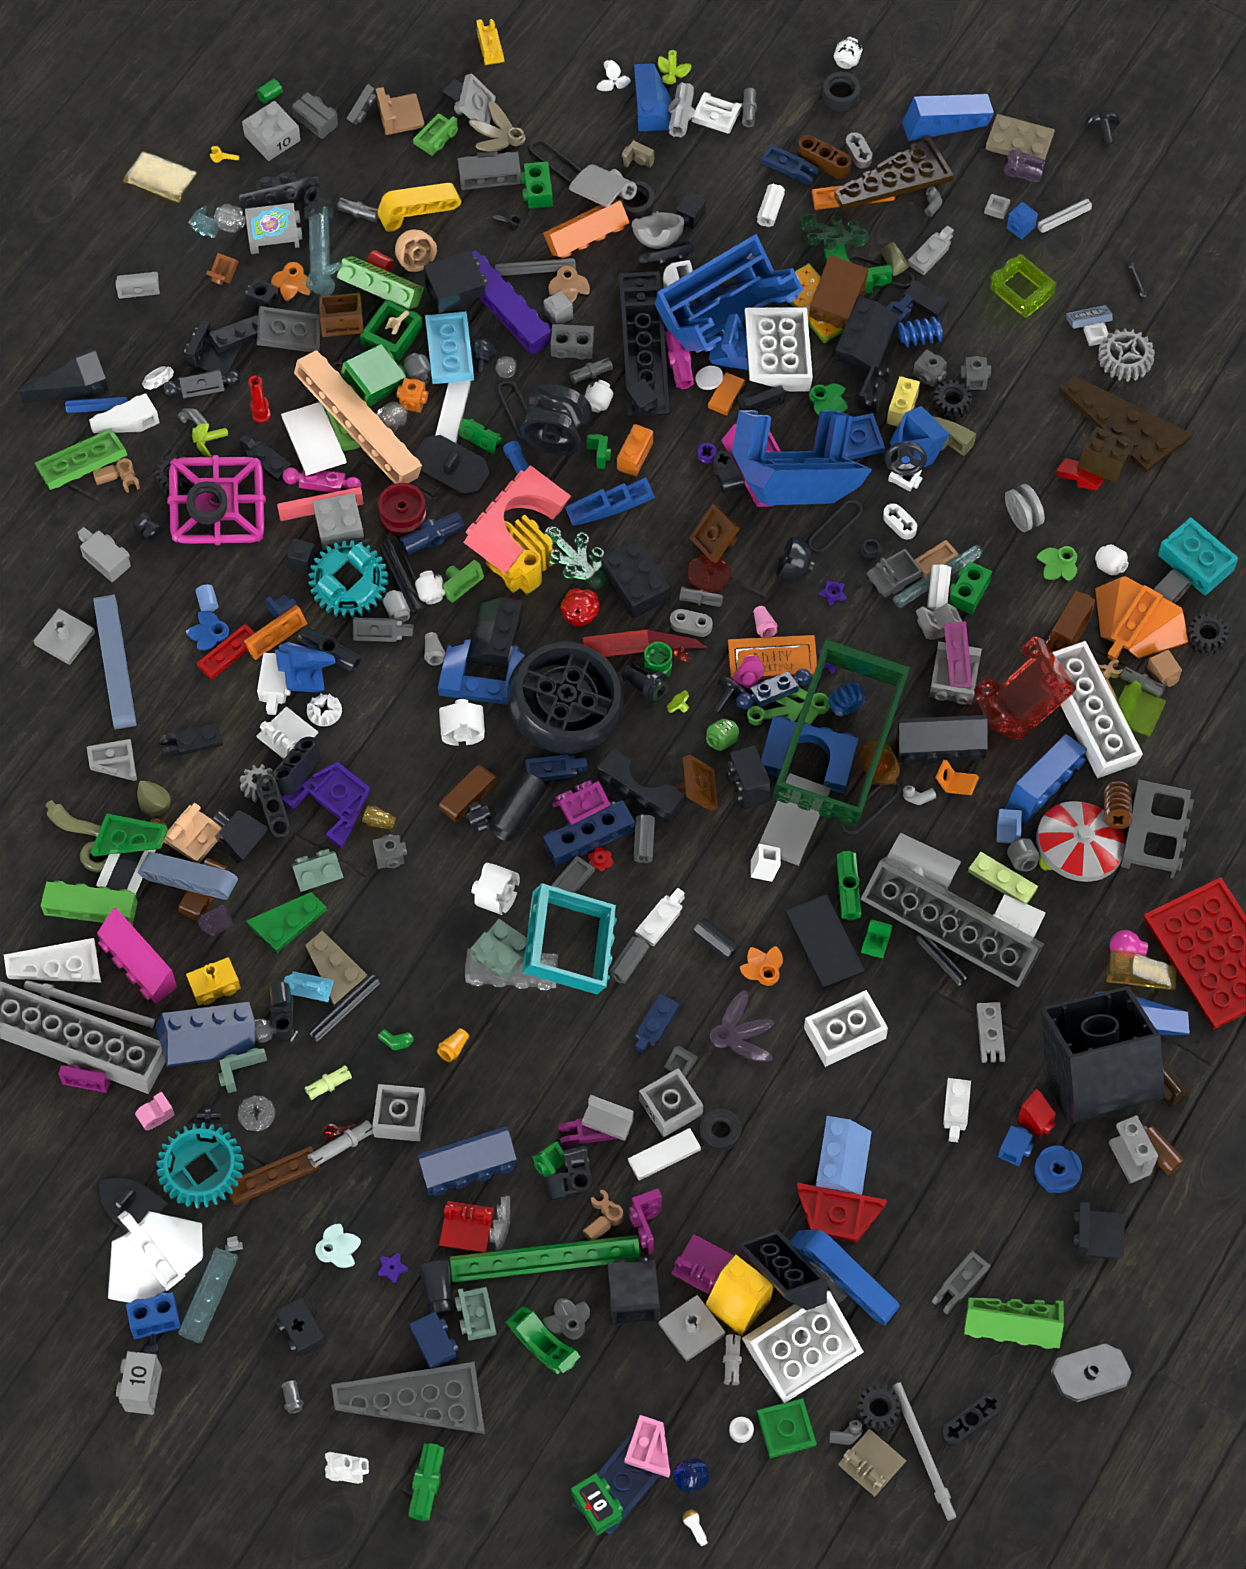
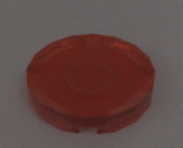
M702 554L701 557L694 558L688 566V580L695 590L704 589V592L717 593L723 590L729 582L730 568L722 557L715 563L705 554Z

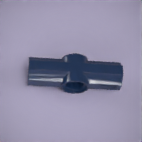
M454 512L437 521L434 519L427 520L420 525L418 530L399 539L404 552L410 555L427 546L434 548L441 545L445 538L464 530L465 525L460 514Z

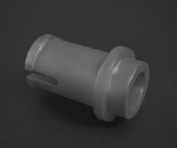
M287 1381L281 1385L286 1401L284 1407L288 1410V1413L300 1412L304 1403L300 1400L297 1382Z

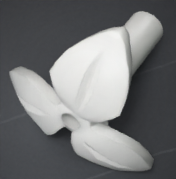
M607 60L604 62V67L609 80L601 81L597 85V89L610 91L613 89L614 84L619 89L624 88L630 83V79L627 76L619 77L621 73L619 66L613 60Z

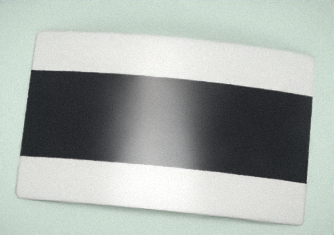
M155 850L109 855L96 886L107 887L115 891L126 889L136 895L143 878L138 874V870L148 852H155Z

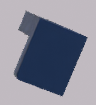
M285 595L276 601H273L270 596L266 598L268 611L275 619L296 605L294 599L289 600Z

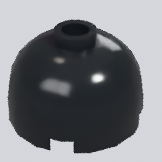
M791 537L783 549L785 551L783 558L780 557L776 575L784 580L795 581L803 578L806 573H811L815 562L812 561V551L807 543Z

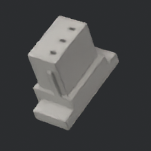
M237 1236L227 1238L226 1252L243 1249L242 1242H239Z

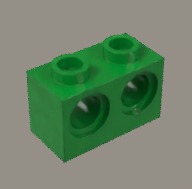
M548 162L524 164V172H521V183L526 184V188L523 189V200L528 201V209L553 207Z
M971 561L968 562L965 568L961 567L957 575L958 582L952 584L949 589V604L972 615L991 581L992 571Z

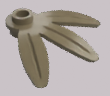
M494 101L488 102V109L498 128L478 120H469V124L475 130L485 136L494 138L493 140L477 143L475 147L479 150L498 151L506 148L508 145L520 146L525 142L523 130L517 127L513 128L504 112Z

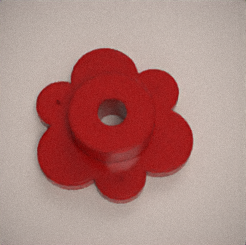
M602 847L595 848L594 853L592 852L588 855L589 864L599 871H604L605 867L609 868L613 865V860L610 858L611 852L605 851Z

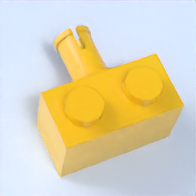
M229 957L186 974L198 1006L211 1004L217 998L231 996L241 989Z

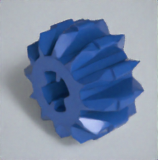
M845 683L843 686L833 690V693L828 696L829 706L839 717L849 715L852 712L855 713L866 702L865 692L858 683Z

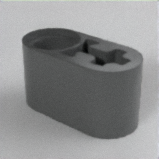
M1173 569L1154 588V591L1175 604L1189 589L1192 581L1176 569Z

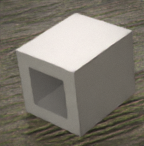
M559 291L544 300V315L552 324L563 325L573 319V304L562 291Z

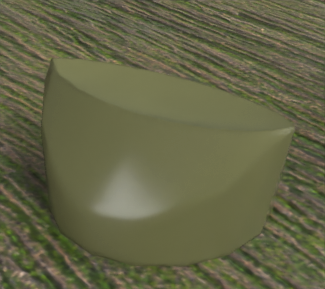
M894 242L887 244L881 249L887 265H891L893 276L909 268L907 260Z
M139 782L137 798L141 811L153 817L166 813L171 805V796L168 791L152 782Z

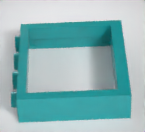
M541 883L533 891L522 973L593 994L601 992L606 988L607 981L610 979L608 968L612 962L610 951L615 939L613 927L617 921V918H615L616 905ZM548 903L600 918L593 978L540 963Z

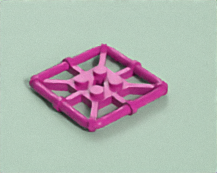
M213 455V457L174 458L170 462L169 497L167 498V503L170 505V531L173 541L185 544L215 543V545H220V543L260 542L263 539L266 497L263 495V470L261 461L258 458L218 457V455ZM247 465L234 478H219V466ZM185 466H213V478H198ZM178 471L194 485L203 481L214 482L220 485L227 495V512L221 520H235L250 534L220 535L219 520L214 523L215 535H185L197 521L191 517L179 529L178 505L187 504V495H178ZM254 471L255 495H238V484ZM203 493L196 497L194 504L197 510L210 513L219 508L220 502L214 503V501H211V499H214V494ZM238 503L255 504L256 528L238 513Z

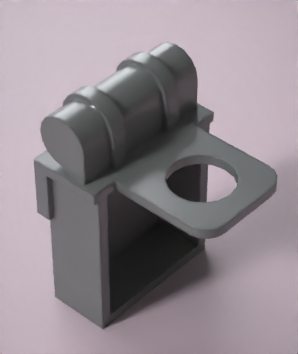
M904 549L886 560L881 558L880 563H877L876 567L867 572V576L870 578V582L876 586L877 591L883 597H887L891 593L893 595L903 590L904 586L919 579L922 576V570L908 551Z

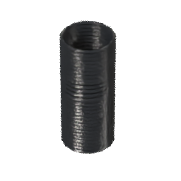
M523 773L503 805H501L489 824V829L498 838L505 841H513L523 823H525L546 790L545 784L538 777L529 773Z

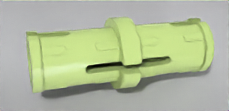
M344 1065L329 1075H322V1079L304 1087L309 1098L313 1100L328 1090L331 1092L335 1090L334 1087L351 1079L352 1076L347 1071L348 1068Z

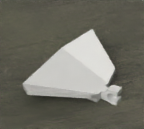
M127 1211L121 1213L118 1218L129 1232L112 1241L108 1298L131 1303L136 1299H147L155 1297L164 1290L168 1291L185 1277L184 1274L202 1260V1223L149 1211L143 1220L137 1224L130 1213H127Z

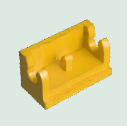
M490 19V25L484 26L482 20H476L477 35L485 65L504 62L494 21Z

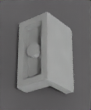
M148 272L117 276L116 289L119 299L160 294L158 273Z
M590 1095L589 1106L583 1117L582 1125L625 1141L634 1121V1112Z

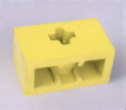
M899 377L888 410L887 424L898 427L905 412L914 409L919 392V381Z

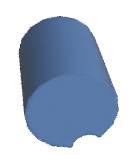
M208 584L198 587L196 595L201 611L211 613L216 611L219 606L213 586Z

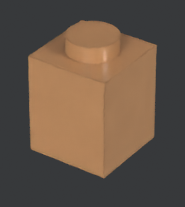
M1169 650L1151 657L1147 666V670L1153 679L1168 687L1175 685L1179 681L1182 669Z

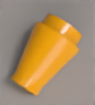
M458 1029L439 1044L438 1055L447 1062L456 1060L469 1038L468 1033L463 1029Z

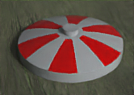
M1072 801L1054 806L1043 816L1036 833L1037 848L1043 860L1058 874L1072 880L1088 882L1103 879L1118 868L1124 856L1126 844L1122 829H1115L1107 825L1104 820V810L1093 804Z

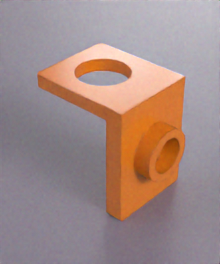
M943 760L936 775V779L946 793L972 795L979 779L976 774L955 772L947 760ZM945 769H946V770H947V778H946V780L944 781V779H943V773H944V771H945Z

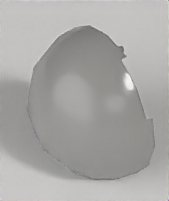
M658 211L651 216L640 219L636 218L632 221V228L637 239L647 247L655 249L666 248L677 241L683 232L684 218L680 215L658 213Z

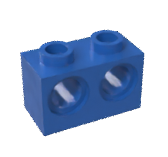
M173 1292L159 1293L155 1297L136 1299L126 1304L130 1329L134 1339L181 1328ZM163 1309H169L166 1313H160ZM139 1315H146L142 1319H136Z

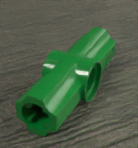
M843 851L836 855L842 919L855 920L861 918L860 880L857 871L856 853ZM850 883L854 887L847 888L844 886V884Z
M431 1443L424 1444L419 1469H416L412 1490L414 1492L410 1504L409 1517L421 1521L430 1520L434 1496L437 1495L440 1485V1468L444 1456V1447Z

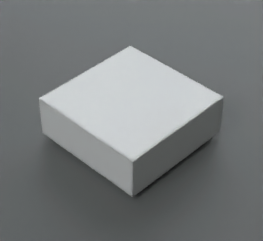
M1105 323L1084 326L1083 329L1089 346L1101 344L1104 337L1107 338L1108 335Z

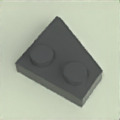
M367 84L349 113L347 119L354 125L363 121L367 110L377 99L375 88Z

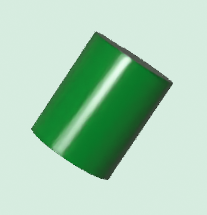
M271 79L258 88L256 92L261 102L267 104L282 94L283 89L276 79Z

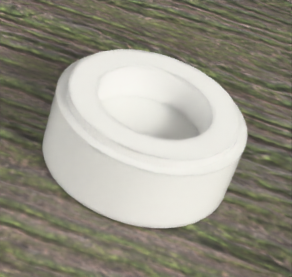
M735 1418L729 1428L731 1438L739 1443L747 1442L753 1435V1424L748 1418Z

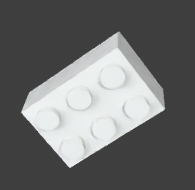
M867 990L805 1018L804 1029L825 1067L886 1039L888 1027Z

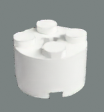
M459 699L455 701V704L439 709L443 742L459 746V742L466 741V745H471L483 740L485 727L483 707L481 705L468 703L466 699Z
M485 863L479 881L476 880L472 886V893L475 894V904L500 915H503L502 912L506 913L516 898L517 892L513 890L515 885L519 886V874L495 864Z

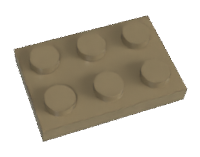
M997 114L985 150L1044 165L1055 129Z

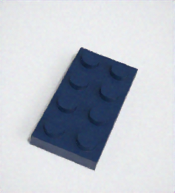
M635 1429L597 1473L600 1479L604 1478L611 1489L608 1493L613 1500L617 1498L624 1510L621 1512L622 1521L605 1531L610 1536L660 1476L659 1474L625 1463ZM668 1456V1462L670 1464L672 1462V1459ZM574 1501L573 1506L583 1514L576 1501Z

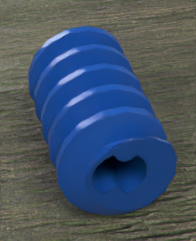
M939 316L937 321L935 317H930L929 322L926 318H922L921 324L918 319L913 321V325L910 321H906L905 327L902 322L898 323L900 343L904 342L907 348L910 341L913 342L914 346H917L918 340L925 345L926 338L929 339L930 343H933L934 337H937L939 342L942 340L943 332Z

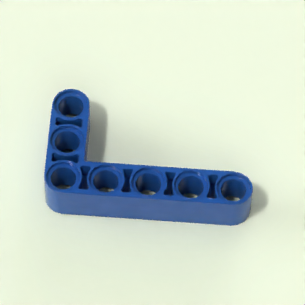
M799 1230L790 1240L791 1244L809 1262H815L878 1323L886 1325L900 1307L899 1303L825 1232L821 1230Z

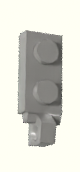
M946 226L940 234L936 232L908 260L909 266L925 275L948 251L954 230Z

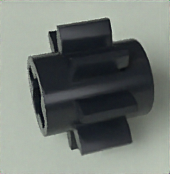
M478 802L468 805L469 810L465 813V817L471 828L476 826L479 831L489 827L487 823L492 817L486 804L481 806Z

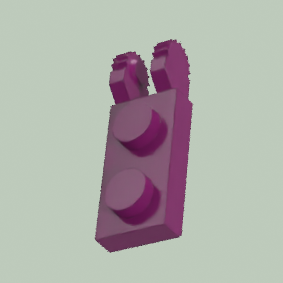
M583 1118L562 1123L558 1126L561 1132H570L576 1129L578 1131L577 1135L564 1136L560 1139L561 1145L565 1146L618 1139L582 1125Z

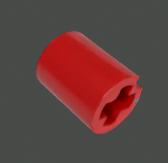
M373 250L367 258V263L390 272L394 265V260Z

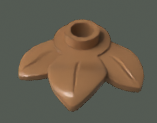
M566 265L562 266L557 272V277L550 281L549 294L554 295L562 291L567 299L573 303L578 293L588 295L590 287L585 277L578 275L576 269L572 266ZM564 273H570L571 277L566 278Z

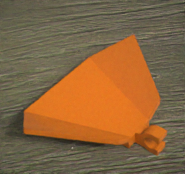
M1126 576L1095 588L1100 636L1103 639L1114 642V645L1108 652L1107 658L1109 660H1117L1123 648L1140 659L1188 643L1182 608L1163 598V595L1145 585L1142 586Z

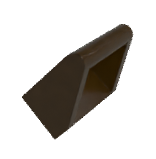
M1162 1059L1164 1075L1163 1099L1172 1108L1189 1096L1190 1092Z

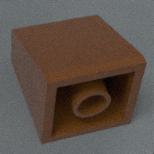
M830 255L810 303L809 317L816 321L831 324L835 328L845 329L858 296L864 298L866 294L869 269Z

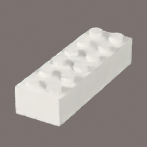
M1086 641L1047 654L1041 667L1080 745L1087 749L1085 755L1097 779L1136 765L1143 753Z

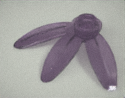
M742 990L729 1004L724 1014L722 1025L714 1027L710 1032V1039L715 1046L721 1048L729 1046L737 1054L747 1059L770 1062L773 1059L770 1053L741 1039L752 1038L766 1032L774 1025V1021L771 1019H760L735 1027L744 1012L748 999V992Z

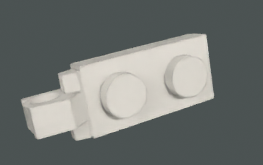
M677 888L671 897L666 895L637 928L635 934L651 946H655L680 915V911L683 908L680 904L685 899V893Z
M948 1078L943 1124H945L944 1128L950 1129L949 1141L958 1142L960 1130H965L967 1126L971 1081Z

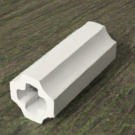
M768 185L757 216V222L761 226L771 227L774 225L784 196L785 189L781 185Z
M932 565L927 608L936 610L948 602L951 567L948 565Z

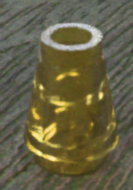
M375 805L373 807L367 806L362 822L367 823L366 826L391 830L396 821V817Z

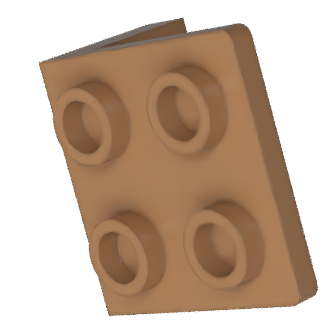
M384 87L376 89L377 105L386 135L424 127V120L416 94L390 98L389 95H385Z

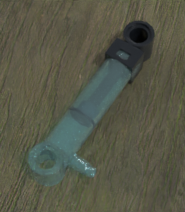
M312 186L306 191L304 196V202L308 205L304 207V219L309 222L310 274L306 280V287L322 297L329 296L333 292L335 282L331 279L330 274L340 269L341 263L337 262L330 265L329 222L333 220L332 196L317 186Z

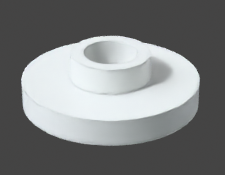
M716 366L704 367L696 375L697 385L704 390L714 389L723 381V373Z

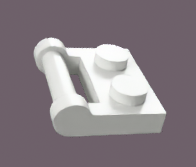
M704 92L694 112L692 122L729 134L741 112L742 104L737 102L733 104L712 97L711 94Z

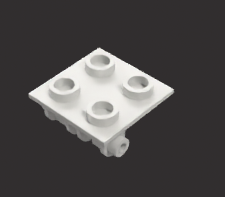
M285 707L271 722L267 723L264 721L261 724L260 728L262 731L256 737L284 759L300 739L307 736L314 738L318 731L288 707Z
M1004 894L994 916L1034 938L1045 912Z

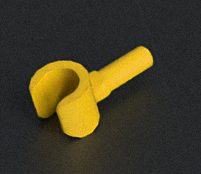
M218 146L211 147L213 154H210L214 162H220L222 159L239 161L238 155L222 153Z

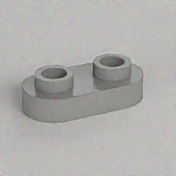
M678 609L670 616V626L677 632L704 637L712 631V619L706 614ZM683 617L684 620H678L677 618Z

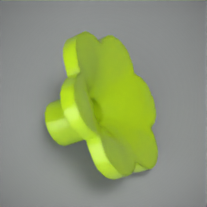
M686 690L677 694L668 704L667 708L670 713L677 709L684 713L689 709V706L685 703L689 697Z

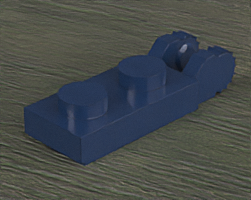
M769 145L760 160L761 164L794 179L797 178L801 183L810 185L813 181L810 175L815 176L819 172L816 166L806 162L805 159L773 145Z

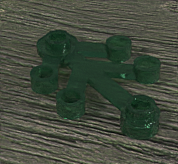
M804 214L800 217V226L804 231L809 232L816 229L824 232L808 234L807 243L809 245H817L821 239H825L824 248L826 250H834L837 247L836 245L851 243L854 246L860 247L869 241L867 231L860 229L858 221L848 222L847 231H845L841 216L831 217V226L817 223L816 216L813 214Z
M557 527L546 529L544 534L551 538L552 546L557 545L569 556H563L556 549L552 550L548 556V560L552 564L566 565L563 570V575L566 578L586 580L588 585L596 590L607 585L608 577L601 570V557H603L604 552L599 547H594L589 554L592 559L591 567L587 563L586 544L589 541V537L585 533H578L574 540L577 545L576 552L561 538V531Z

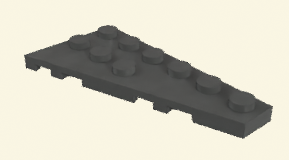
M474 1362L332 1384L334 1407L337 1411L485 1434Z

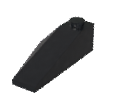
M92 348L68 358L70 362L62 367L58 365L53 367V371L47 376H38L19 387L23 403L91 397L109 390L95 349Z

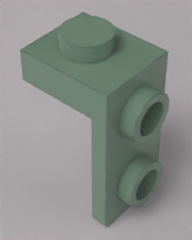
M253 1048L244 1054H231L219 1060L222 1072L218 1073L221 1087L226 1086L228 1093L237 1091L232 1070L267 1061L265 1050Z

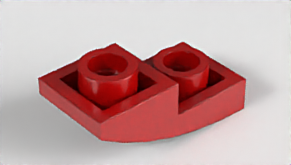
M1065 458L1057 469V477L1077 480L1078 487L1088 490H1098L1105 480L1102 477L1077 468L1079 461Z

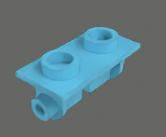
M293 972L290 976L285 977L284 982L290 985L292 995L328 1002L334 980Z

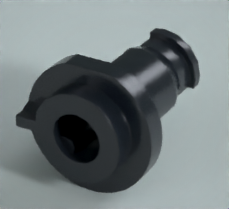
M633 662V668L627 665L622 672V679L629 681L632 686L642 692V700L647 704L659 702L668 692L669 678L662 671L653 674L647 669L639 667L636 662Z

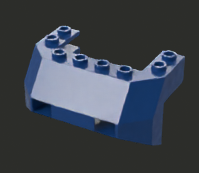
M757 234L658 291L655 306L666 328L687 351H696L698 353L703 350L707 352L716 347L715 343L722 340L721 336L714 335L725 332V324H727L730 314H737L740 321L744 322L745 308H763L762 306L770 302L780 304L787 301L788 303L797 299V294L804 290L793 268L773 270ZM734 276L737 282L722 290L720 284Z
M740 410L738 413L732 454L757 499L766 505L833 504L860 487L872 470L869 467L845 458L852 416L837 410H820L813 451L766 452L772 417L758 415L756 410Z

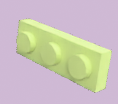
M982 852L979 853L968 871L1005 895L1025 904H1028L1038 888L1034 883Z

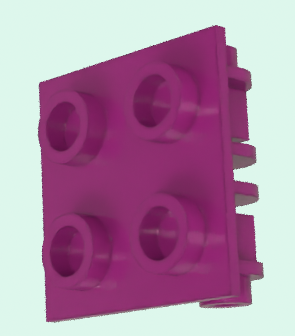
M693 1234L683 1254L677 1258L676 1266L671 1275L710 1295L721 1271L732 1260L734 1255Z

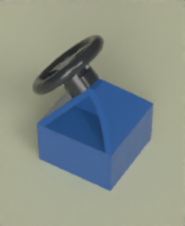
M922 406L905 412L889 441L891 447L887 450L884 458L887 468L893 473L903 476L918 473L924 467L934 463L949 433ZM897 451V460L891 462L892 454ZM903 464H912L915 466L911 469L898 468Z

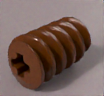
M1120 781L1109 783L1104 789V820L1107 825L1115 829H1124L1132 823V794L1128 784Z

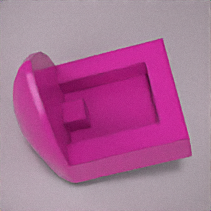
M756 655L746 656L733 676V680L748 689L756 685L764 673L761 660Z

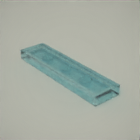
M215 1248L178 1332L179 1336L198 1343L202 1342L238 1260V1255Z

